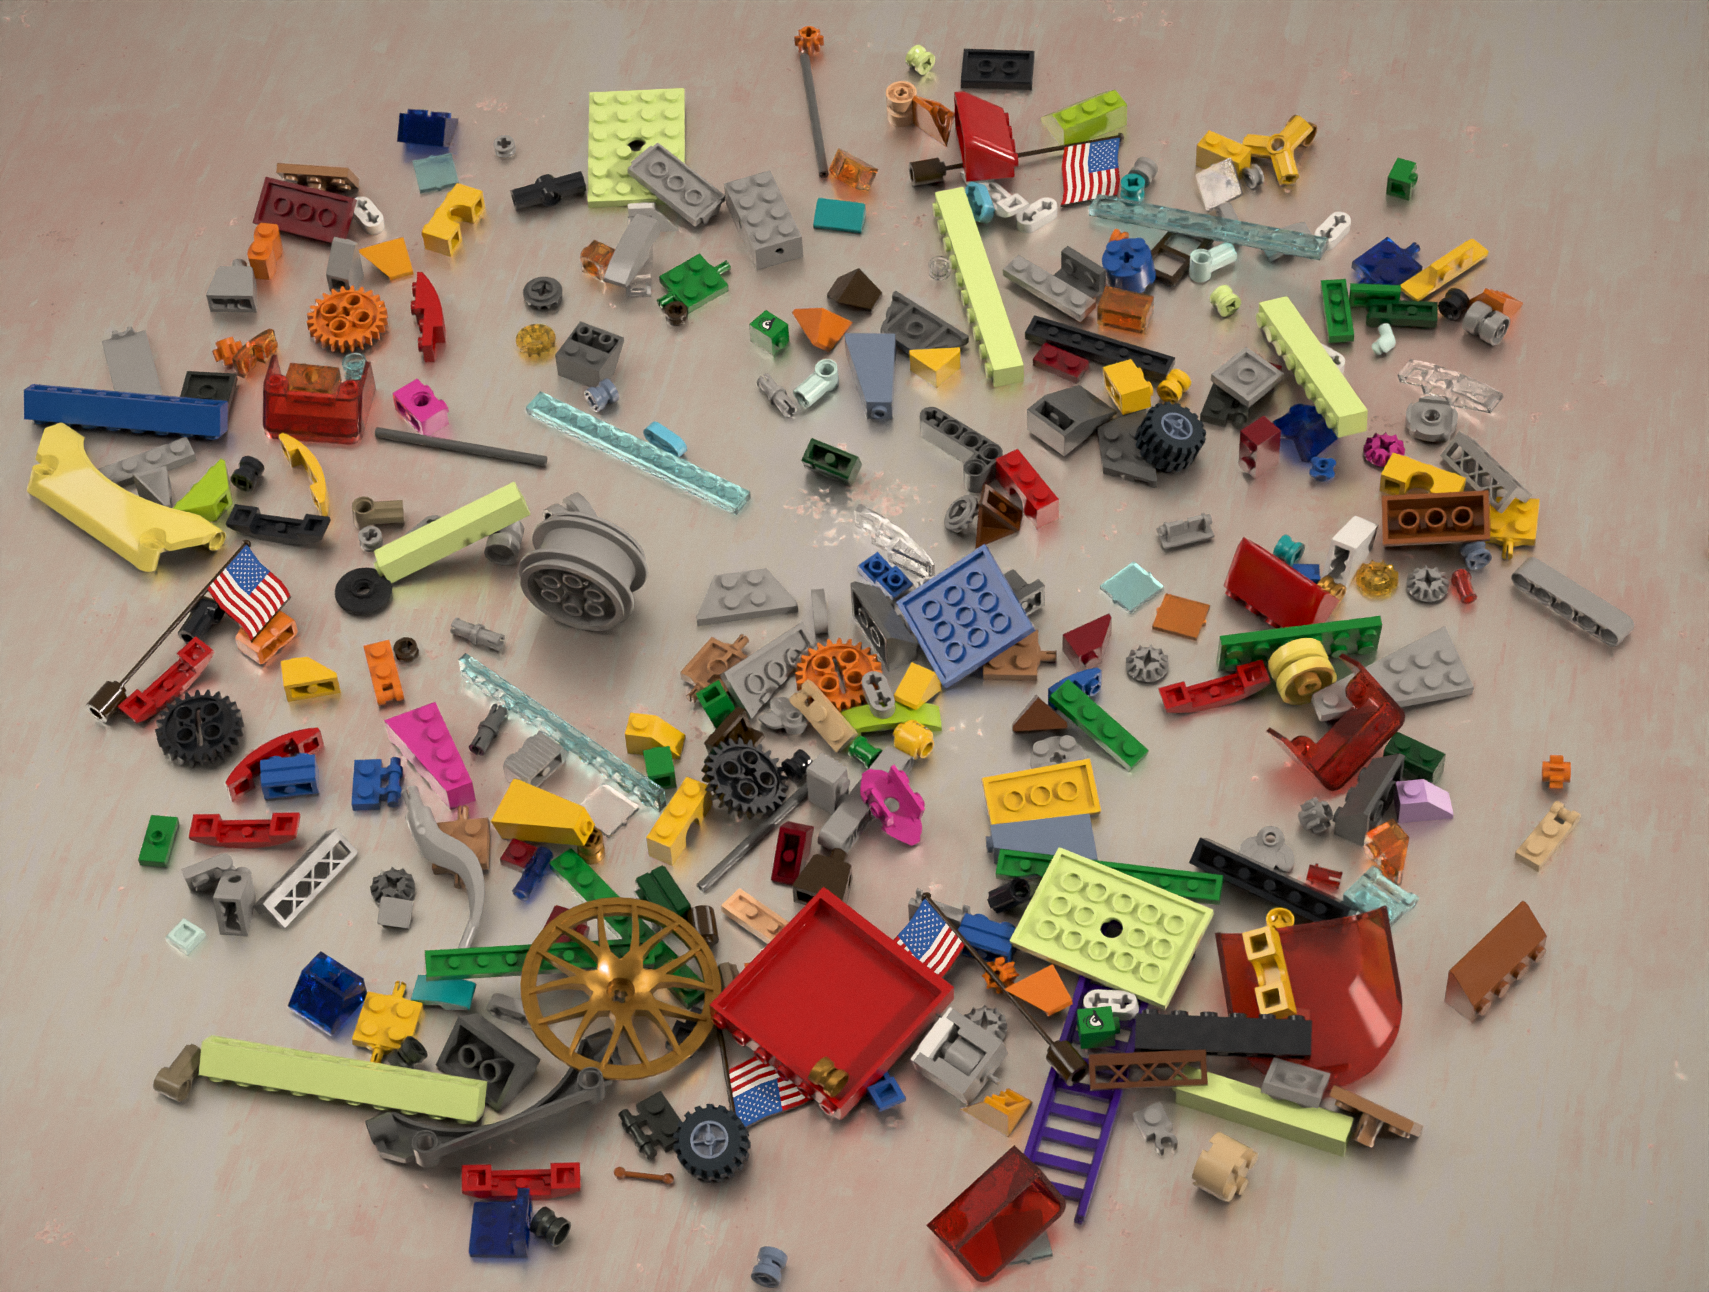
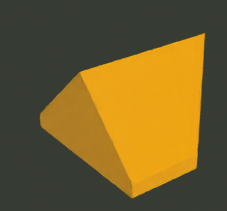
M403 237L359 249V253L385 273L390 281L414 274Z
M1008 1088L1005 1092L1001 1091L999 1096L992 1094V1097L986 1096L984 1101L960 1110L1009 1137L1031 1108L1033 1102Z

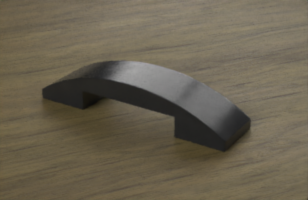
M235 504L228 517L226 526L236 532L259 540L298 545L322 540L331 519L327 516L306 514L303 520L261 514L259 507Z

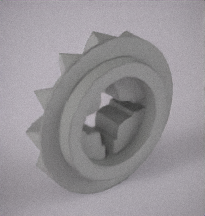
M964 495L955 500L946 512L944 519L945 527L957 533L962 528L966 529L968 524L973 522V518L978 515L979 503L977 498L973 495Z
M1425 565L1422 569L1415 567L1414 571L1408 574L1406 587L1414 598L1424 602H1434L1442 599L1447 594L1449 580L1446 578V572H1439L1437 567L1431 569ZM1426 578L1430 579L1432 583L1430 589H1428L1426 582H1424Z
M1152 644L1144 648L1140 645L1138 649L1131 650L1129 656L1126 657L1127 672L1136 680L1153 682L1162 678L1168 671V655H1164L1161 648L1154 649ZM1147 658H1150L1151 662L1149 663V666H1147V668L1144 669L1145 660Z
M986 1005L979 1009L973 1007L970 1013L964 1015L978 1026L981 1025L983 1019H986L988 1023L986 1031L1001 1041L1006 1036L1007 1022L1005 1015L999 1013L997 1008L990 1009Z

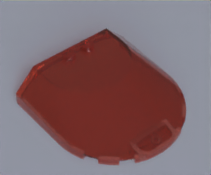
M1386 905L1358 915L1275 929L1280 937L1297 1011L1296 1015L1305 1016V1020H1312L1310 1060H1281L1330 1073L1325 1091L1332 1090L1334 1085L1341 1088L1350 1085L1372 1072L1389 1053L1400 1029L1403 1008L1402 992ZM1215 933L1228 1017L1230 1013H1245L1247 1018H1258L1260 1010L1255 993V988L1259 987L1258 978L1252 963L1248 961L1242 933ZM1247 1058L1258 1071L1266 1076L1273 1059Z

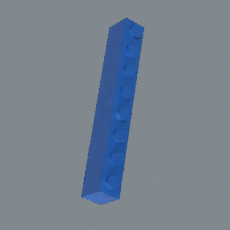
M31 384L24 389V419L33 420L35 424H46L48 422L64 423L67 426L82 424L83 428L89 429L104 426L107 430L111 431L127 428L134 433H143L149 430L155 431L157 435H168L172 432L179 433L181 437L204 435L205 439H218L228 431V401Z

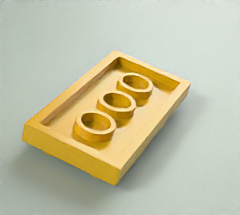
M1090 758L981 779L990 825L1088 813L1091 816L1101 813Z

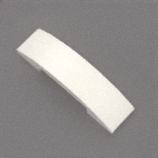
M964 170L960 171L966 185L970 182H977L987 187L994 205L995 215L1006 218L1030 208V204L1018 193L1010 195L994 179L966 182Z

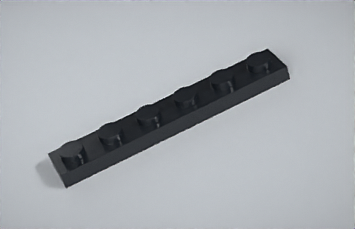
M1034 315L1025 331L1026 340L1042 345L1048 343L1069 353L1112 365L1132 359L1136 367L1141 368L1143 375L1162 381L1166 380V376L1175 365V357Z

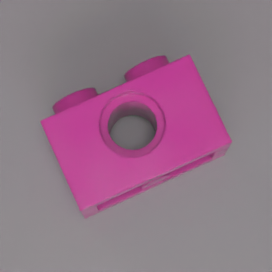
M418 379L392 393L395 410L419 434L430 436L449 424L447 415L449 409L442 399L438 400L434 396L432 389L428 385L424 386Z

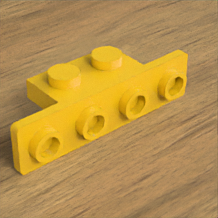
M1470 239L1402 283L1401 291L1413 301H1420L1486 258L1489 251L1476 240Z

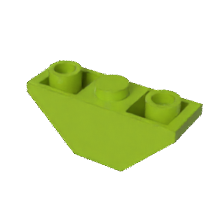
M220 459L214 466L210 467L201 480L195 483L181 500L177 501L173 509L200 515L209 522L217 521L233 504L225 460Z

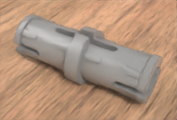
M768 373L763 374L767 381L760 376L757 380V386L767 395L768 401L772 405H776L786 418L791 417L787 412L788 410L794 415L798 407L787 396L786 390L782 386H778Z
M455 618L451 624V627L455 628L450 629L451 634L469 639L472 644L477 645L480 643L497 651L504 644V641H500V639L504 640L505 635L485 629V626L482 624L474 625L460 618Z

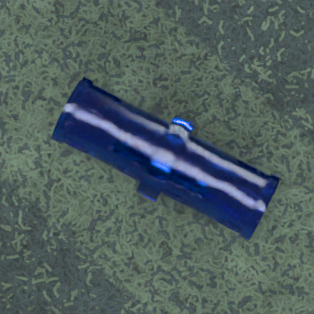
M538 847L530 863L526 864L522 869L523 874L512 890L513 895L518 899L528 900L536 884L542 881L544 877L543 872L554 857L548 848Z

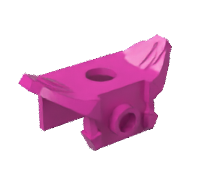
M894 764L890 767L888 773L883 770L873 769L862 773L861 798L864 804H869L872 814L877 819L879 818L883 824L881 829L888 835L911 846L918 843L922 833L921 818L925 811V803L918 792L914 793L910 788V782L903 770L899 771ZM888 798L897 800L899 809L895 812H890L884 801Z

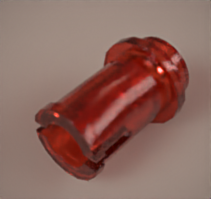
M1465 569L1453 572L1451 583L1453 586H1456L1461 603L1470 604L1477 599V595L1471 583L1472 576Z
M1319 863L1309 865L1306 881H1310V885L1318 883L1339 889L1340 882L1330 880L1329 877L1341 879L1343 872L1319 867Z

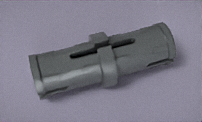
M493 704L485 720L479 723L478 732L469 745L472 753L477 755L479 750H481L479 756L485 754L492 739H495L499 734V727L508 714L505 707Z

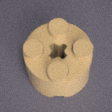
M1217 1132L1209 1140L1213 1144L1209 1151L1203 1149L1196 1162L1192 1174V1179L1196 1181L1193 1182V1185L1224 1202H1229L1235 1193L1241 1195L1248 1184V1179L1245 1177L1248 1170L1252 1169L1255 1165L1258 1153L1222 1132Z

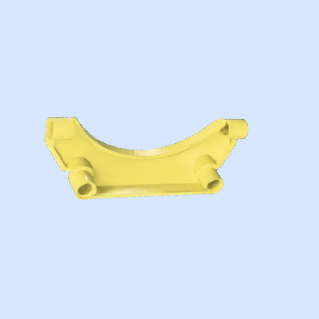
M57 423L44 429L35 458L40 464L32 467L27 492L131 562L139 570L146 572L155 571L160 554L166 552V550L173 551L204 545L209 550L216 551L224 544L226 533L202 516L146 500L123 489L105 477L87 457L84 450L85 437L64 423Z

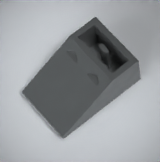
M1077 385L1044 395L1027 409V430L1057 452L1066 456L1094 433L1098 427L1116 415L1117 411L1082 386Z

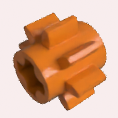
M812 26L799 29V36H794L795 46H798L799 53L802 52L811 56L820 52V46L824 45V36L820 35V29Z
M232 336L215 342L217 349H214L212 352L216 362L222 360L223 365L227 366L241 361L240 354L245 352L241 341L235 342Z
M1550 755V761H1542V782H1549V789H1563V782L1570 783L1571 762H1564L1563 755Z
M999 957L995 959V962H987L988 966L1006 987L1015 984L1014 980L1019 976V973L1014 968V961L1005 963L1004 957ZM985 971L982 977L985 978L988 984L986 988H996L997 994L1004 993Z

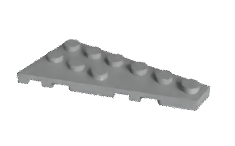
M1444 626L1314 693L1311 702L1320 722L1471 695L1474 686Z

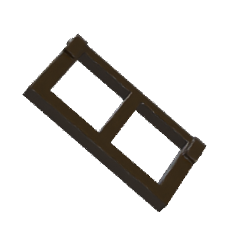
M1176 222L1151 250V254L1154 260L1161 252L1183 262V265L1173 276L1155 269V279L1173 288L1190 267L1189 255L1167 246L1178 232L1201 242L1197 249H1207L1215 240L1212 235Z

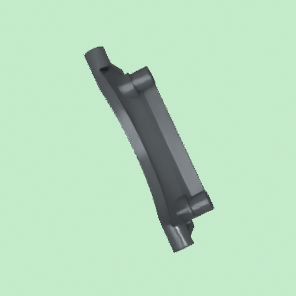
M607 1028L586 1036L585 1039L581 1040L577 1053L601 1063L613 1034L611 1029ZM617 1045L608 1064L622 1065ZM570 1067L560 1082L533 1106L508 1119L478 1127L444 1128L415 1122L396 1112L391 1113L390 1111L368 1119L365 1123L380 1157L401 1163H409L415 1160L421 1167L429 1168L435 1166L443 1156L583 1102L587 1104L599 1103L605 1097V1087L611 1085L614 1080L603 1079L602 1072L596 1067H586L580 1072Z

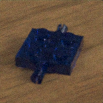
M1386 237L1352 261L1351 268L1362 278L1356 284L1401 285L1422 271L1423 266L1411 257L1420 251V246L1413 242L1406 249H1403L1389 237Z

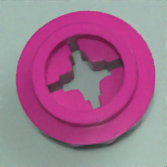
M1375 432L1372 438L1367 437L1363 453L1370 463L1385 467L1392 453L1404 456L1405 448L1403 440H1398L1396 434L1389 436L1387 432L1383 435ZM1380 445H1383L1385 448L1389 447V451L1387 452L1383 448L1380 449Z

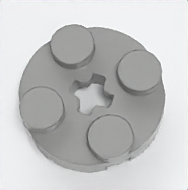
M1424 396L1419 398V402L1413 405L1411 403L1408 406L1405 423L1409 430V435L1413 439L1446 442L1456 430L1458 413L1455 407L1453 409L1448 405L1446 399L1438 396ZM1429 416H1433L1436 421H1429L1427 419H1429Z
M1072 736L1049 737L1042 741H1037L1033 745L1030 767L1034 769L1056 765V762H1051L1055 758L1063 759L1062 763L1085 759V754Z

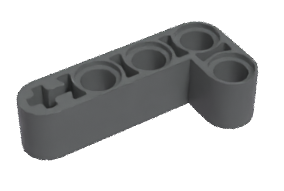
M927 407L920 412L921 436L965 463L963 466L964 487L967 491L972 493L981 492L982 485H989L996 479V459L1003 456V450L998 444L936 407Z

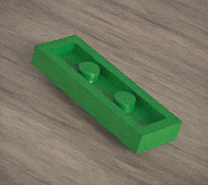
M1346 279L1321 280L1320 288L1328 343L1354 342V329Z

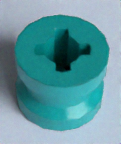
M1131 173L1121 179L1120 197L1124 203L1135 205L1143 201L1145 196V180L1141 175Z
M1283 535L1277 542L1273 555L1280 560L1283 559L1286 564L1293 567V564H1297L1302 558L1305 545L1301 542L1292 541V538L1288 535Z

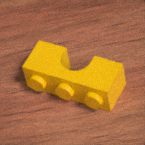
M456 183L454 188L447 193L441 206L436 208L429 223L425 224L422 229L421 235L425 249L451 257L462 242L460 224L457 222L464 221L472 224L476 222L485 209L483 191Z
M1392 453L1381 473L1379 491L1390 495H1406L1408 491L1414 488H1422L1429 493L1465 491L1466 478L1456 473L1439 469L1433 465L1416 461L1407 456Z
M686 776L646 837L649 857L671 866L675 864L686 847V834L692 822L700 825L713 806V801L710 799L712 797L711 791H705L707 784Z
M1271 926L1242 933L1248 961L1252 963L1258 978L1259 987L1255 988L1260 1014L1276 1015V1019L1296 1015L1297 1011L1279 933Z

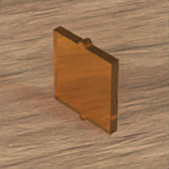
M1166 593L1161 606L1156 609L1157 615L1152 629L1197 641L1202 627L1206 626L1205 619L1210 605Z

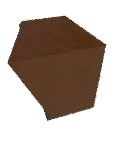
M988 484L982 485L975 549L1020 530L1023 510Z
M1037 695L1032 698L1012 723V731L1067 728V722Z

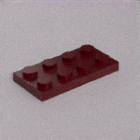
M265 177L252 223L257 226L260 223L277 224L279 231L332 244L334 237L347 238L357 200Z

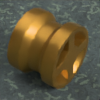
M1329 575L1324 576L1317 584L1340 600L1339 603L1346 594V586L1341 583H1335L1334 578Z

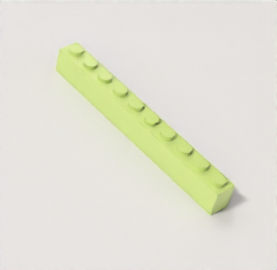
M964 187L935 192V203H932V212L934 217L939 218L937 225L940 235L944 234L945 236L943 238L945 252H950L949 263L951 269L956 270L955 281L957 287L962 288V303L968 306L966 309L968 322L974 324V327H972L974 340L980 342V345H978L981 360H986L984 364L986 376L992 379L994 387L1024 382V364Z
M211 1035L203 1040L201 1046L199 1075L208 1076V1080L214 1082H223L226 1079L235 1081V1084L238 1086L261 1085L267 1091L290 1090V1093L296 1096L314 1094L318 1095V1098L321 1100L331 1101L337 1098L345 1100V1103L350 1105L373 1104L375 1109L389 1110L390 1108L401 1109V1113L415 1115L418 1112L426 1113L432 1119L455 1118L461 1124H473L484 1115L487 1081Z

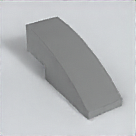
M638 213L634 216L614 251L604 276V282L627 288L648 260L649 249L660 235L658 219Z

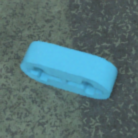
M970 182L965 188V193L974 219L977 222L989 223L994 215V205L987 187L977 182Z
M652 422L643 430L644 437L652 446L674 460L680 458L687 451L685 442L658 422Z

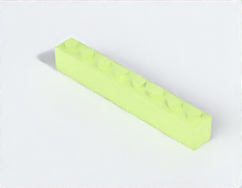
M1285 296L1259 302V313L1256 314L1258 327L1264 330L1267 340L1275 346L1278 356L1284 359L1287 369L1292 371L1297 383L1304 388L1307 398L1313 401L1318 414L1324 417L1327 427L1333 430L1337 438L1367 431L1368 410L1289 298Z

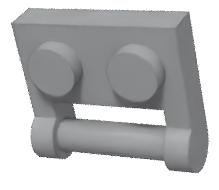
M223 853L181 870L190 891L196 890L201 892L212 887V883L219 881L224 871H235L236 868L233 866L231 856Z

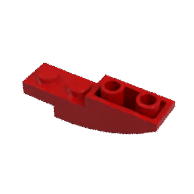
M417 272V281L412 283V294L415 300L411 301V314L416 315L417 325H419L420 334H422V337H418V351L423 352L425 362H435L436 343H446L442 306L430 280L423 272Z

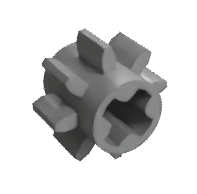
M1314 797L1300 805L1302 811L1298 813V819L1305 830L1313 829L1314 834H1317L1331 826L1329 821L1333 819V812L1326 801L1318 802L1317 797Z

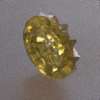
M531 324L518 332L516 346L521 353H527L529 357L533 354H537L540 357L543 352L549 353L550 348L555 347L556 336L554 331L546 325ZM532 340H535V341H539V340H540L541 343H539V344H538L537 342L532 343Z
M1372 559L1369 564L1362 563L1361 568L1357 570L1356 574L1358 587L1363 592L1373 596H1384L1393 592L1399 581L1398 572L1394 570L1393 564L1387 565L1384 560L1379 563L1374 562ZM1373 574L1377 576L1382 574V579L1378 577L1373 579Z

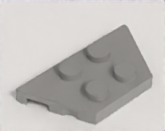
M767 568L714 575L696 616L697 626L798 612V604Z

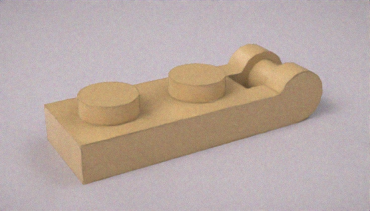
M807 679L801 685L802 689L798 693H794L789 698V701L795 708L799 709L836 753H841L858 733L812 681ZM809 696L814 699L811 705L806 702Z
M1555 801L1546 816L1515 852V859L1539 872L1581 819V814L1574 810L1571 812L1564 808V804ZM1558 818H1561V819H1563L1565 822H1564V824L1562 825V824L1558 823L1556 820H1557Z

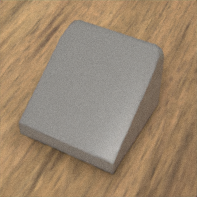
M382 896L377 924L409 929L413 901Z

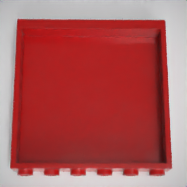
M823 887L709 1006L711 1021L719 1029H727L732 1033L733 1039L743 1047L747 1045L752 1049L759 1061L764 1064L769 1063L776 1068V1073L783 1080H791L797 1085V1089L804 1097L808 1099L812 1097L816 1100L820 1108L827 1115H835L838 1119L842 1120L867 1093V1087L876 1084L938 1017L936 1013L940 1015L954 1000V987ZM823 1057H828L834 1062V1066L837 1069H843L850 1075L845 1087L832 1098L824 1092L821 1085H815L808 1079L813 1067Z

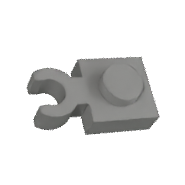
M1159 1102L1133 1113V1120L1146 1142L1152 1139L1155 1140V1150L1160 1156L1164 1155L1163 1143H1170L1174 1150L1177 1149V1138L1170 1132L1172 1131L1173 1124Z

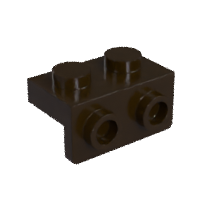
M736 707L708 737L704 744L708 754L721 741L726 743L730 738L734 743L741 738L745 745L749 740H752L753 747L756 748L765 736L763 732L752 728L746 710Z

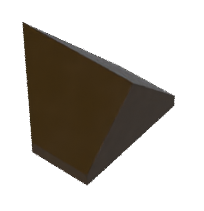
M860 268L838 277L827 293V298L869 312L874 310L882 297V291Z

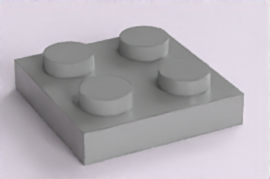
M1245 347L1211 374V381L1249 408L1282 382L1284 373Z
M1274 1058L1263 1081L1261 1093L1268 1094L1273 1099H1285L1296 1102L1304 1108L1313 1107L1318 1109L1327 1088L1330 1073Z

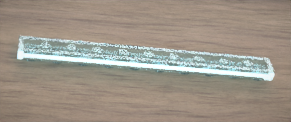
M1098 194L1088 208L1089 216L1314 260H1321L1329 246V238L1102 194Z
M541 391L526 407L527 415L735 515L751 499L750 491Z
M467 653L458 659L460 675L467 683H473L487 697L492 696L508 711L512 710L518 714L526 724L531 723L546 736L553 738L559 745L564 747L565 751L573 752L584 764L592 765L604 778L612 779L618 783L620 788L626 793L631 792L646 807L651 806L660 812L666 806L665 790Z

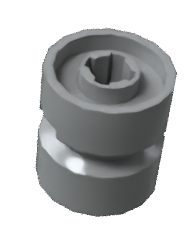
M1476 301L1467 311L1462 322V328L1474 336L1480 334L1481 340L1495 346L1505 336L1510 325V318L1499 311L1492 312V307L1482 301Z
M517 521L489 535L484 551L486 558L498 565L514 564L517 561L525 528L523 524Z

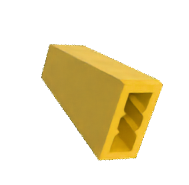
M519 779L512 780L491 820V823L502 839L515 838L523 841L578 846L585 845L595 826L585 807Z

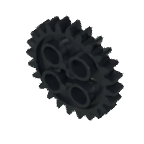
M207 689L204 695H200L199 690H196L195 696L192 697L186 692L184 700L175 697L176 704L167 703L168 712L161 711V719L156 720L158 728L155 729V733L163 754H168L171 761L178 759L179 765L184 764L187 760L190 767H193L196 761H199L200 766L204 767L205 760H209L213 765L217 756L224 760L223 752L233 753L232 745H239L238 737L244 735L242 731L244 727L243 717L236 702H231L228 695L222 698L219 691L214 696H211L209 689ZM199 710L202 723L200 724L201 734L203 737L202 746H199L200 740L198 737L199 725L197 721V711Z
M730 738L726 743L721 741L717 747L712 748L704 760L705 765L701 771L705 773L702 781L709 783L705 791H713L714 794L710 799H719L721 801L718 806L719 808L726 805L729 815L733 811H737L739 819L746 814L749 820H752L755 815L759 820H762L765 814L769 817L777 810L787 797L785 793L789 787L785 783L788 777L781 775L785 768L776 766L779 758L771 759L769 756L772 751L768 750L764 753L762 751V744L755 748L753 747L752 740H749L745 745L741 738L736 743Z

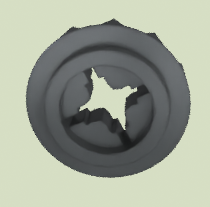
M551 277L534 278L523 289L524 301H527L530 307L536 306L540 309L542 306L550 308L551 304H558L559 298L563 297L562 286L556 279ZM546 289L547 294H544V297H540L539 295Z
M391 867L389 871L385 872L381 870L380 875L373 877V883L370 886L371 895L378 904H380L382 896L410 900L415 892V882L412 874H408L404 868L396 870ZM389 881L393 884H397L398 892H396L395 889L393 890L391 887L388 888Z

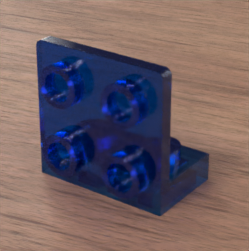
M1302 403L1295 404L1284 416L1272 422L1281 430V438L1293 440L1302 462L1309 463L1313 457L1318 456L1338 439L1333 430L1327 427L1324 417L1318 414L1315 406Z
M518 1188L517 1199H512L511 1202L474 1203L468 1251L470 1257L528 1258L531 1233L529 1228L533 1213L530 1188Z

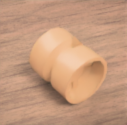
M897 81L890 84L886 89L887 119L894 126L906 127L913 124L912 99L914 95L917 96V90L913 84L906 81Z

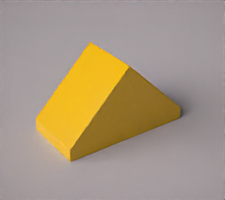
M960 347L909 350L910 371L935 388L939 387L961 368Z
M911 662L894 694V699L917 710L941 690L942 684L935 672Z

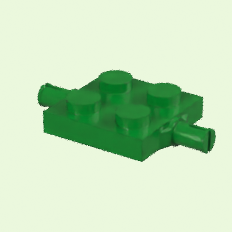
M699 253L660 275L659 282L667 290L668 294L656 300L658 306L662 309L670 302L679 301L686 305L687 313L689 314L728 292V284L720 275L731 270L729 262L725 260L714 267Z

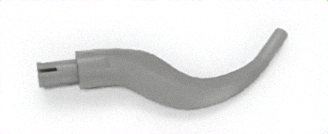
M409 786L407 787L409 793L406 789H403L401 795L408 809L405 819L416 845L426 859L435 865L457 873L463 879L469 899V920L458 948H470L484 906L485 885L481 865L477 856L468 846L439 829L431 808L423 805L418 787Z

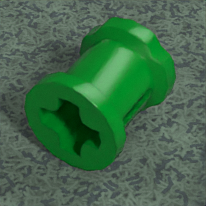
M859 736L850 745L848 755L859 759L865 764V768L869 769L883 750L874 748L868 743L867 738Z

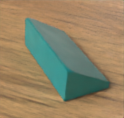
M818 198L813 228L861 233L866 218L865 204Z

